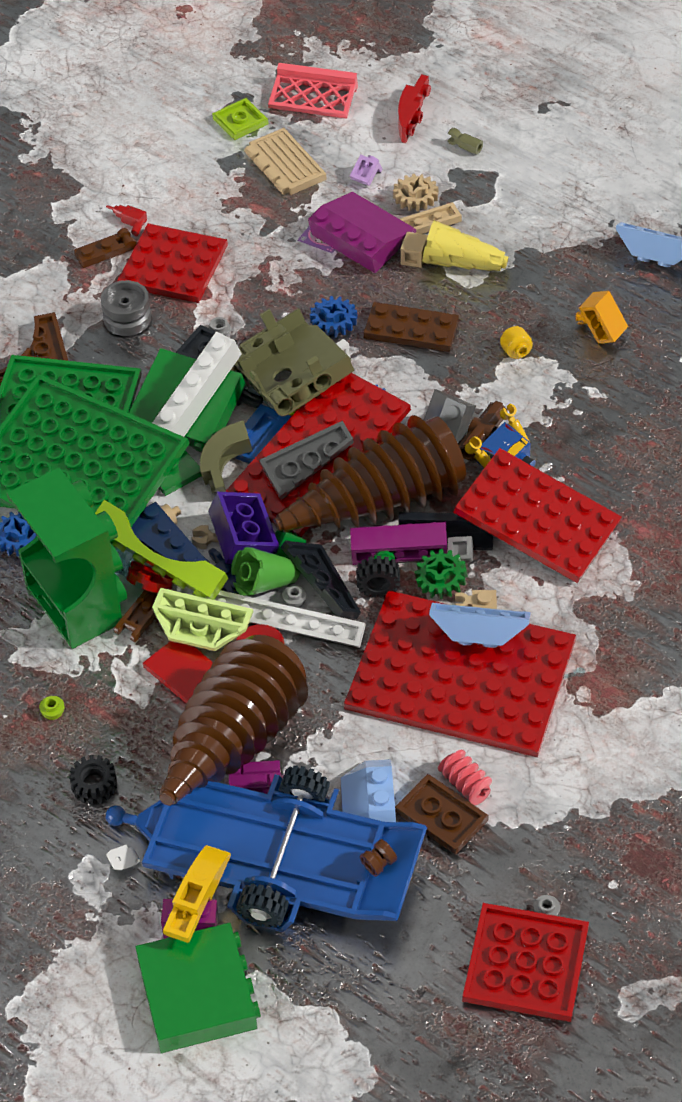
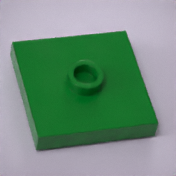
M186 450L158 488L165 496L202 476L200 466Z

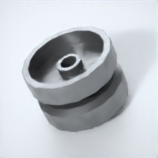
M125 280L110 284L102 292L101 307L104 325L107 330L120 336H132L141 333L148 327L151 322L149 295L145 286L135 281Z

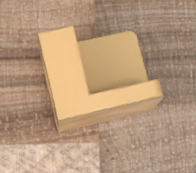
M413 232L406 233L401 246V265L422 268L423 253L427 245L428 235Z

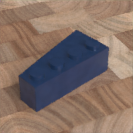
M157 502L146 506L131 527L136 537L146 547L165 558L185 562L207 561Z

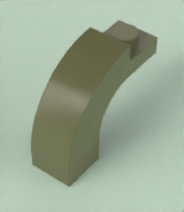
M244 420L230 424L216 432L203 448L200 457V470L205 485H210L212 494L226 492L222 478L225 465L232 458L253 451Z

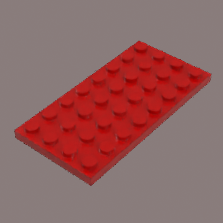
M350 373L302 405L229 486L226 492L261 494L270 522L274 524L273 519L277 517V514L296 502L297 497H302L308 492V485L310 483L316 485L320 483V473L323 469L333 473V463L337 457L344 459L348 463L347 456L351 447H355L362 452V445L365 439L369 438L377 443V436L380 431L385 430L392 433L394 424L400 423L411 411V405L363 378ZM343 421L353 437L354 443L289 495L280 500L262 469L259 460ZM310 526L291 530L290 532L302 537Z

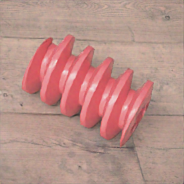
M461 749L446 756L440 762L438 771L442 772L443 776L449 779L450 783L456 787L458 792L462 793L464 798L468 799L473 805H478L490 794L491 789L489 786L492 783V778L489 776L485 777V771L478 770L479 765L472 763L470 756L465 757L466 752Z

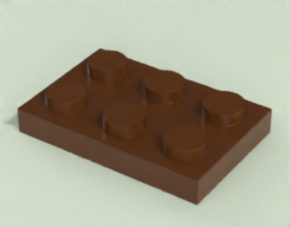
M427 774L395 806V813L408 822L425 825L427 827L425 834L455 855L488 822L489 818L488 814L430 774Z

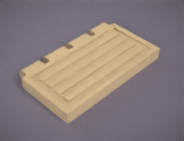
M285 128L249 142V146L244 149V152L283 195L287 193L293 195L327 180L324 170Z

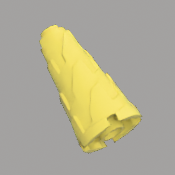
M434 220L427 237V245L424 249L422 263L445 267L454 266L469 270L474 268L487 271H501V268L506 269L509 257L505 256L506 252L480 241L479 238L462 233L459 229Z

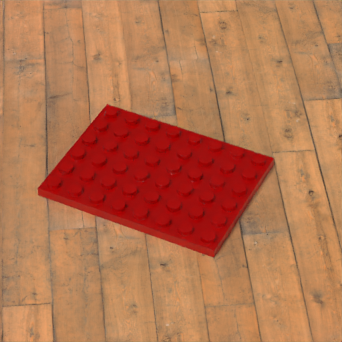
M388 591L344 701V709L538 757L576 642V634L529 624L502 646L498 645L495 648H489L479 643L461 645L458 641H452L429 615L432 603L440 602Z

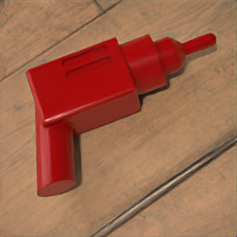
M129 205L106 206V208L113 210L116 217L121 218L122 223L133 226L131 230L132 235L136 237L139 235L142 226L147 221L146 211Z

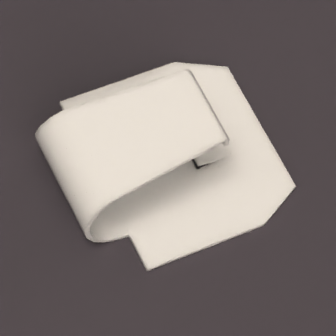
M127 845L112 849L106 854L114 870H123L140 862L133 847L128 848Z

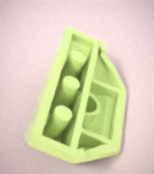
M160 588L152 607L169 641L212 651L218 650L246 632L253 614V609L164 588Z

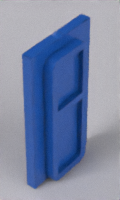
M261 404L245 423L253 451L234 458L250 464L292 416H280L274 409Z

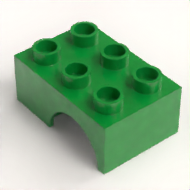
M56 468L7 492L9 502L13 503L37 535L30 543L18 550L26 587L71 649L113 629L122 618L120 603L127 600L128 596L123 583L115 574L123 569V565L118 552L110 543V541L118 538V533L109 514L103 511L96 515L90 508L93 506V499L84 482L78 480L71 483L60 468Z

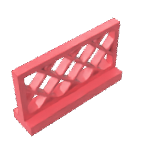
M278 63L277 77L268 107L347 119L354 92L358 88L357 73ZM280 82L290 83L291 85L282 88ZM305 85L310 86V88L302 91L299 86ZM327 88L330 90L321 94L318 89ZM295 89L298 94L290 98L287 93ZM338 91H349V93L341 97ZM312 92L318 95L312 100H309L306 96ZM334 94L337 99L329 103L326 98ZM282 95L286 99L281 103L275 102V99ZM303 98L306 102L302 105H296L294 103L295 101ZM321 100L325 104V106L321 108H317L314 106V104L318 103ZM342 103L344 111L335 110L333 107Z

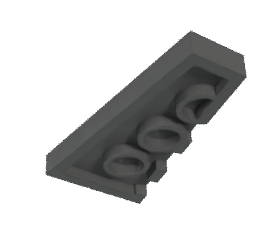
M341 421L260 459V465L278 497L282 500L354 443L353 437L344 422Z

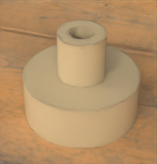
M168 504L160 506L177 525L176 517L181 514L180 508L175 506L171 509Z

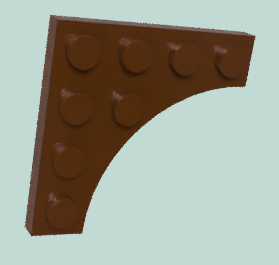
M55 312L34 316L33 342L30 348H27L21 356L68 361ZM7 367L0 370V386Z

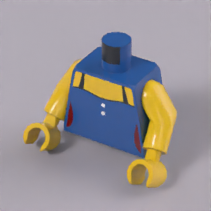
M511 403L507 405L509 413H507L505 408L500 411V417L508 420V424L504 422L483 443L478 437L474 436L465 445V451L469 454L475 453L477 463L482 465L483 468L486 467L499 448L533 467L536 463L534 459L530 458V441L519 420L514 418L517 410Z

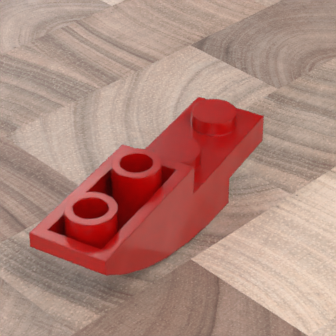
M421 74L414 86L406 84L402 91L398 105V129L402 143H406L409 137L413 136L415 127L423 119L421 107L423 100L429 96L431 91L429 76Z

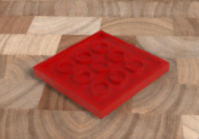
M147 223L117 282L125 280L135 281L145 286L148 293L199 303L228 246L227 239Z
M483 903L462 1002L571 1022L589 922Z

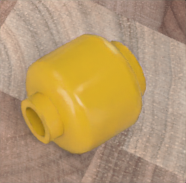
M513 326L507 328L500 338L501 347L512 359H521L529 354L532 349V339L522 327Z

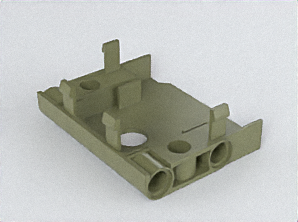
M299 308L277 322L270 309L261 313L260 317L266 328L239 345L240 347L238 348L241 356L233 366L280 416L292 413L355 371L351 364V358L317 325L306 323ZM284 370L292 371L288 379L281 382L274 380L279 372Z

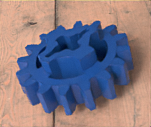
M330 296L329 300L322 298V303L315 302V308L310 309V323L317 325L323 332H326L327 336L333 334L334 337H337L338 333L346 335V330L352 331L353 326L357 325L355 305L349 304L348 299L342 301L340 296L337 300H334L333 296Z
M10 512V517H1L0 551L7 550V555L9 556L16 552L17 557H20L18 550L30 543L37 535L19 512L18 515Z

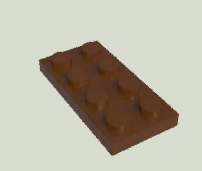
M373 302L364 329V339L450 352L459 323V315Z

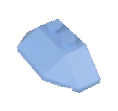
M623 222L616 225L618 234L631 255L638 256L637 260L650 262V260L658 261V265L670 267L682 260V237Z
M432 603L429 615L452 641H458L461 645L479 643L485 647L495 648L498 645H504L527 627L530 622L531 612Z
M390 759L364 761L340 778L343 812L383 822H396Z

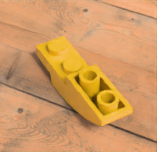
M208 845L201 850L185 875L172 901L173 909L164 926V935L187 943L190 942L208 900H212L231 853Z

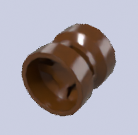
M383 839L377 841L372 850H366L359 856L364 867L375 877L383 872V868L386 865H392L397 860L395 852Z

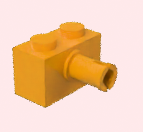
M610 291L592 292L579 307L580 311L575 316V320L579 321L578 325L588 324L598 344L614 343L628 327Z

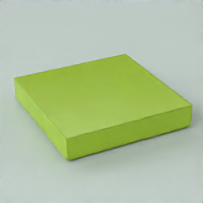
M247 98L212 113L213 120L234 140L268 125V118Z

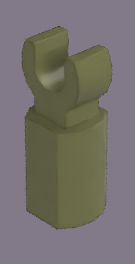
M451 128L448 131V134L451 135L448 139L449 144H457L460 148L476 155L482 150L483 140L466 133L462 134L457 128Z

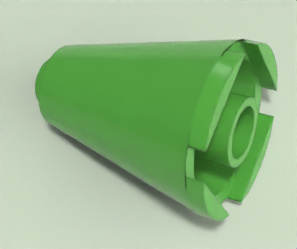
M251 547L239 550L234 556L231 573L236 577V582H233L234 587L243 596H252L294 584L300 576V571L290 559Z

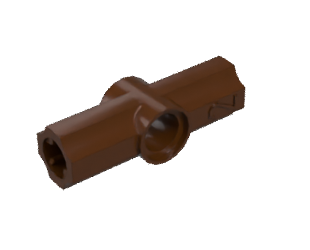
M499 401L490 402L479 418L474 417L472 419L467 434L459 443L464 459H475V453L469 454L465 451V445L469 443L472 437H478L483 443L497 430L504 420L500 417L501 409L505 408L503 403Z

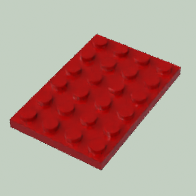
M501 448L498 449L458 502L453 512L577 584L622 518V516Z

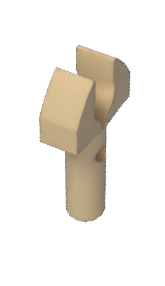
M200 525L192 530V544L199 549H207L208 544L211 542H218L216 533H212L209 530V525Z

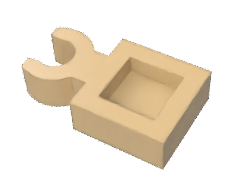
M472 590V596L461 592L455 593V602H463L461 604L456 603L455 605L497 609L496 590Z

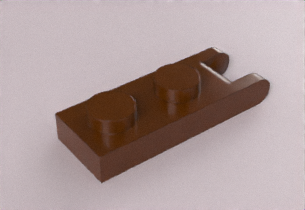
M144 590L116 624L114 633L119 635L124 629L132 632L130 640L136 642L156 618L152 607L158 593Z

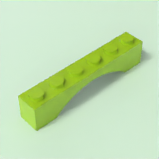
M103 500L95 514L97 515L105 511L113 520L118 533V538L111 541L115 549L122 553L125 550L133 554L132 558L142 565L145 562L153 566L152 571L161 577L168 575L173 578L172 583L184 590L187 587L194 591L192 595L215 600L228 580L224 571L205 560L196 562L176 561L153 552L136 537L125 512Z

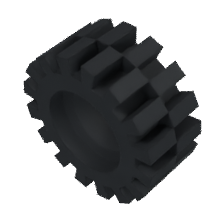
M377 556V559L368 557V561L366 559L362 560V564L359 563L356 568L357 588H359L361 593L364 592V595L368 596L371 594V597L376 598V595H380V598H382L388 591L396 592L397 588L400 587L399 564L395 563L394 559L389 561V557L386 556L384 559H381V556Z
M89 755V760H86L84 756L81 758V763L76 761L74 763L75 768L71 767L69 779L72 792L77 799L80 798L81 802L85 803L88 799L89 804L92 805L94 800H97L98 804L102 803V798H105L106 801L109 800V793L114 795L115 788H117V777L113 763H110L108 758H105L103 761L101 755H98L97 759H94V755ZM90 775H101L103 777V780L97 784L90 785L84 783V779Z

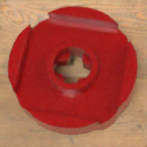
M132 561L127 570L126 580L133 585L136 584V581L143 584L142 589L159 593L160 588L169 590L173 588V578L168 575L161 577L152 571V567L142 565L137 561Z

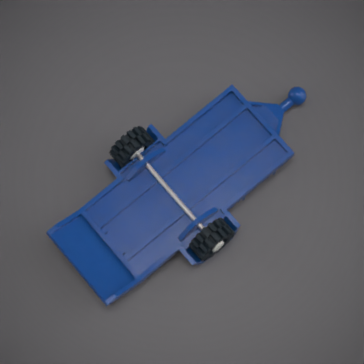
M297 765L293 766V768L291 766L285 770L283 779L280 775L275 774L268 794L208 781L207 786L202 788L196 787L192 790L191 794H187L171 806L165 805L159 800L138 816L126 813L118 805L111 806L106 812V820L112 826H120L126 823L137 827L150 842L142 861L143 867L168 873L171 879L175 875L185 877L192 863L206 845L231 853V857L218 886L233 889L227 907L244 923L279 932H284L294 923L299 906L357 920L398 921L427 830L425 825L414 822H383L333 810L339 789L334 788L327 795L330 782L327 781L326 776H322V773L319 771L315 773L312 768L307 770L306 766L299 768ZM383 839L393 849L397 860L392 865H386L383 868V872L375 877L364 867L359 856L366 850H372L374 844Z

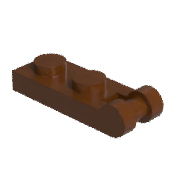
M122 228L117 234L74 249V254L81 266L86 268L134 250L137 242L131 237L127 228Z

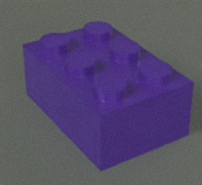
M216 493L208 513L226 564H232L235 554L245 547L275 554L279 544L261 494Z

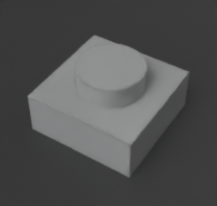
M472 536L448 538V551L452 550L453 557L459 554L461 561L473 562Z

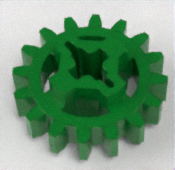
M440 549L439 554L430 551L431 556L429 558L423 555V563L417 562L418 570L415 571L417 586L421 587L423 594L429 591L430 598L438 594L439 598L443 599L444 594L452 597V591L459 593V585H466L465 578L468 577L465 561H461L459 554L453 557L452 550L444 554L443 549Z

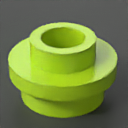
M49 696L41 701L39 709L46 719L55 720L61 717L65 706L61 698Z

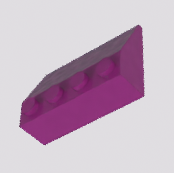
M353 191L321 205L308 218L311 234L373 273H376L401 248L407 232H417L414 227Z

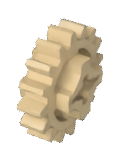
M415 173L412 174V177L405 175L404 180L398 179V184H394L393 199H395L396 204H400V208L408 207V211L416 209L419 212L420 208L427 210V205L434 206V201H438V186H436V181H431L430 176L423 178V174L416 176Z

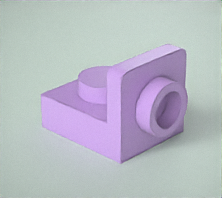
M360 154L350 174V178L370 186L376 172L381 173L383 169L379 160L374 156L368 155L366 157Z

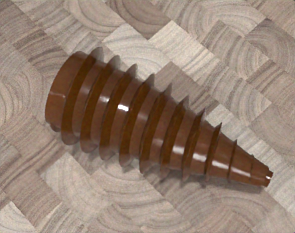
M412 415L408 419L407 426L402 423H395L392 428V434L385 430L380 431L377 436V443L372 439H365L362 445V452L355 447H351L347 456L348 463L344 459L337 457L333 463V473L323 469L320 473V483L317 485L310 483L308 485V492L302 497H297L296 502L277 514L273 521L279 532L282 530L287 532L299 528L303 529V527L315 525L321 528L322 524L334 523L340 529V523L343 520H350L358 528L359 517L367 516L373 524H376L377 513L383 512L392 520L394 517L393 508L400 507L403 512L410 513V502L415 501L421 508H425L426 496L431 495L437 502H441L443 489H447L452 495L456 496L458 494V483L466 478V468L461 450L450 428L440 417L435 416L424 421L422 418Z
M252 635L246 639L235 640L223 648L220 656L213 661L211 668L207 670L202 681L196 686L192 697L187 701L185 711L180 715L178 728L173 735V747L170 752L171 763L168 766L167 777L160 789L159 799L162 803L168 806L176 804L184 796L191 794L192 790L196 787H205L208 781L218 782L224 779L225 774L236 773L241 765L250 763L255 754L262 752L267 743L274 740L277 733L284 729L288 720L296 715L298 708L305 704L308 698L305 669L299 657L287 645L270 636Z

